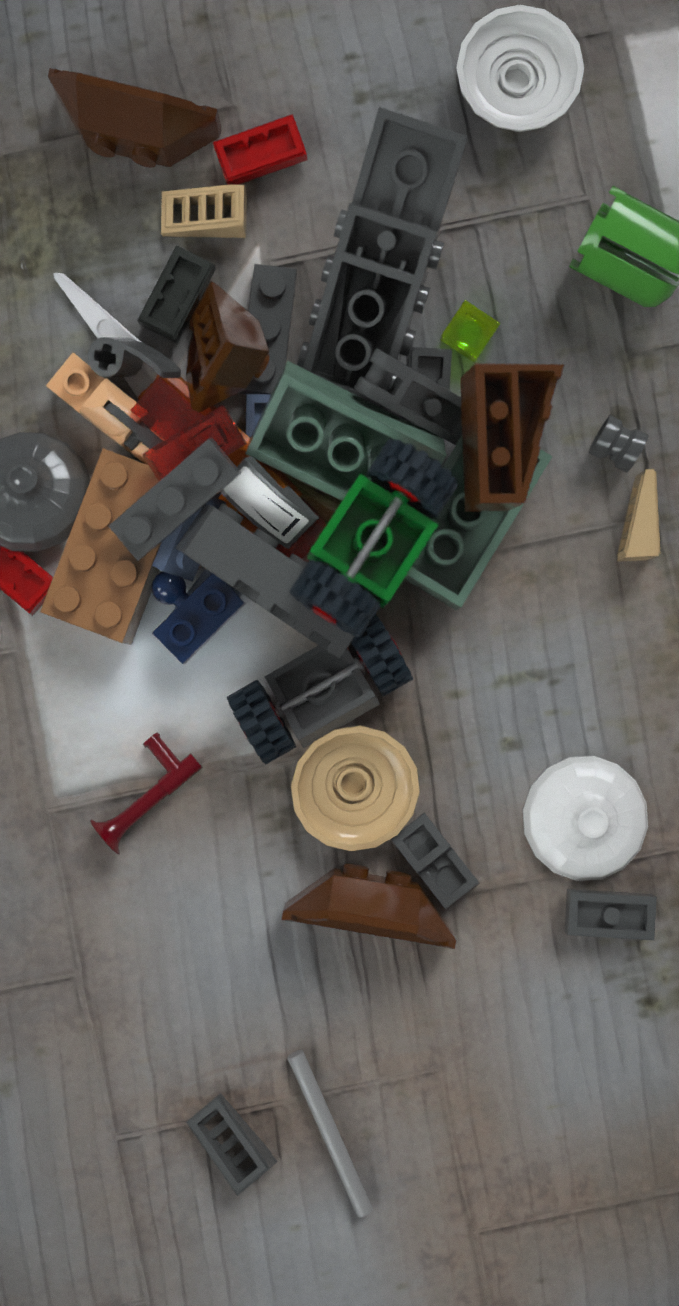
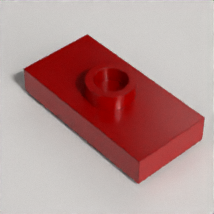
M293 114L213 142V147L227 185H239L307 161V152Z
M0 546V589L33 616L43 605L53 576L23 551H11Z

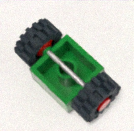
M389 439L385 443L368 470L367 474L368 477L372 478L371 480L361 474L358 476L309 551L307 557L309 562L289 591L307 609L314 611L316 615L327 620L333 626H337L342 631L358 638L362 636L380 607L383 608L391 600L438 526L437 523L429 518H437L458 486L456 478L451 476L452 473L448 469L440 467L441 463L438 460L430 459L427 457L428 453L423 450L419 452L415 449L414 445L409 443L405 445L398 439L395 441Z

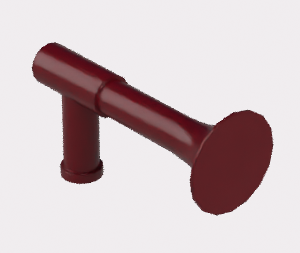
M158 732L148 738L143 745L150 750L166 769L167 773L158 780V783L116 817L105 822L90 820L100 837L119 855L120 840L125 832L167 795H171L203 768L191 753L182 761H179L160 738Z

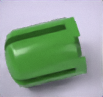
M612 185L609 194L616 198L611 206L602 203L577 251L584 255L581 262L572 259L569 267L643 307H657L669 299L679 285V220Z

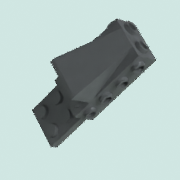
M382 107L378 108L352 203H349L347 211L342 209L338 216L334 231V237L339 238L335 256L328 255L325 262L321 281L327 284L322 300L316 299L309 319V325L314 326L310 343L304 342L302 345L297 366L381 408L383 407V405L355 390L354 387L360 376L365 378L373 362L370 361V358L376 348L398 361L400 355L409 356L416 335V331L409 329L414 312L422 314L427 301L430 287L423 286L428 275L427 269L432 268L436 270L441 257L444 243L437 241L466 147L467 135ZM388 372L380 387L389 391L397 376Z

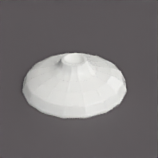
M516 5L496 9L473 25L461 43L456 70L461 94L476 115L496 128L524 132L544 128L567 112L580 92L584 64L580 44L565 22L545 9Z
M596 756L569 757L548 767L531 785L523 808L524 834L534 855L553 873L576 881L602 880L623 870L640 851L648 829L647 803L636 780L618 764Z

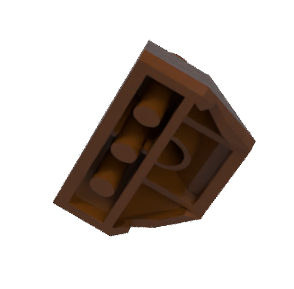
M49 69L48 78L58 99L87 147L100 156L112 158L116 154L131 158L135 163L144 167L153 168L156 164L171 167L220 137L222 128L218 109L205 105L199 106L192 101L78 72Z
M211 281L195 308L189 323V329L193 331L188 345L186 379L191 409L199 413L246 389L253 377L257 379L263 374L270 358L260 322L220 286Z
M344 864L343 869L333 868L288 900L283 909L282 920L406 940L455 949L456 939L452 930L418 882L411 881L412 876L403 872L386 871V876L384 877L368 874L369 868L365 866Z

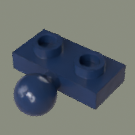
M162 571L153 579L151 588L153 596L162 604H174L177 609L152 634L182 664H186L246 603L223 580L214 574H211L189 596L186 593V582L182 577Z

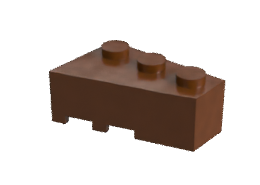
M475 363L460 378L465 512L509 511L526 502L541 449L539 447L545 423L549 420L553 407L551 401L557 380L561 378L564 364Z

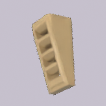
M220 185L163 191L161 208L162 237L246 238L247 195L245 185ZM174 204L182 205V222L174 223ZM191 205H198V221L190 222ZM207 205H215V219L207 220ZM224 205H231V218H223Z
M646 469L635 477L618 549L617 561L650 560L661 554L657 477L654 469Z

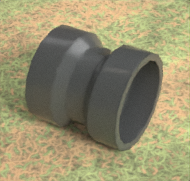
M609 415L597 433L589 449V454L599 459L610 455V460L614 461L615 467L627 473L640 456L648 440V434L638 429L629 430L623 427L621 420Z

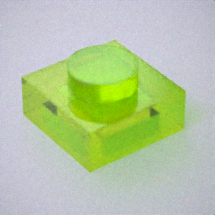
M464 300L442 333L440 340L475 363L501 323Z

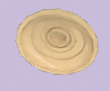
M364 726L335 729L314 741L298 760L291 783L294 811L306 831L326 846L347 851L376 848L397 836L413 816L420 793L417 767L406 748L386 732Z

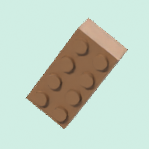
M102 449L40 610L41 613L120 643L132 645L152 592L153 579L160 571V569L152 566L161 543L145 557L137 561L108 526L162 480L155 467L107 449Z

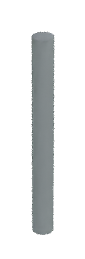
M303 1050L295 1051L287 1059L357 1217H364L372 1212L373 1207Z

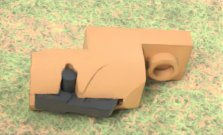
M72 352L46 385L48 389L112 441L118 443L139 461L149 466L153 464L149 459V455L158 450L162 445L165 446L170 443L176 435L108 378L97 375L74 352Z

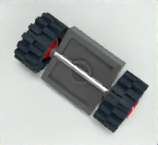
M375 614L360 638L354 637L351 641L359 658L353 659L347 648L342 656L338 658L318 645L264 676L278 703H272L271 698L259 680H255L227 696L228 704L236 720L239 722V726L265 765L296 748L284 720H288L298 741L305 748L329 732L342 727L378 706L380 703L363 676L366 673L364 667L383 697L413 680V676L398 646L385 629L377 614Z

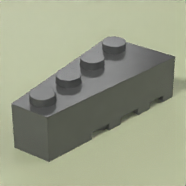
M221 503L218 509L205 504L175 548L303 636L340 658L354 636L342 631L337 626H333L327 620L316 615L314 611L307 609L303 606L304 604L298 602L289 592L304 570L307 562L293 553L288 558L276 550L279 543L260 529H257L253 534L240 524L244 518L225 504Z

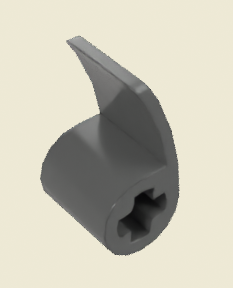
M101 337L90 345L88 351L90 367L101 377H131L140 371L143 362L154 369L162 378H180L181 369L161 352L147 344L130 338Z

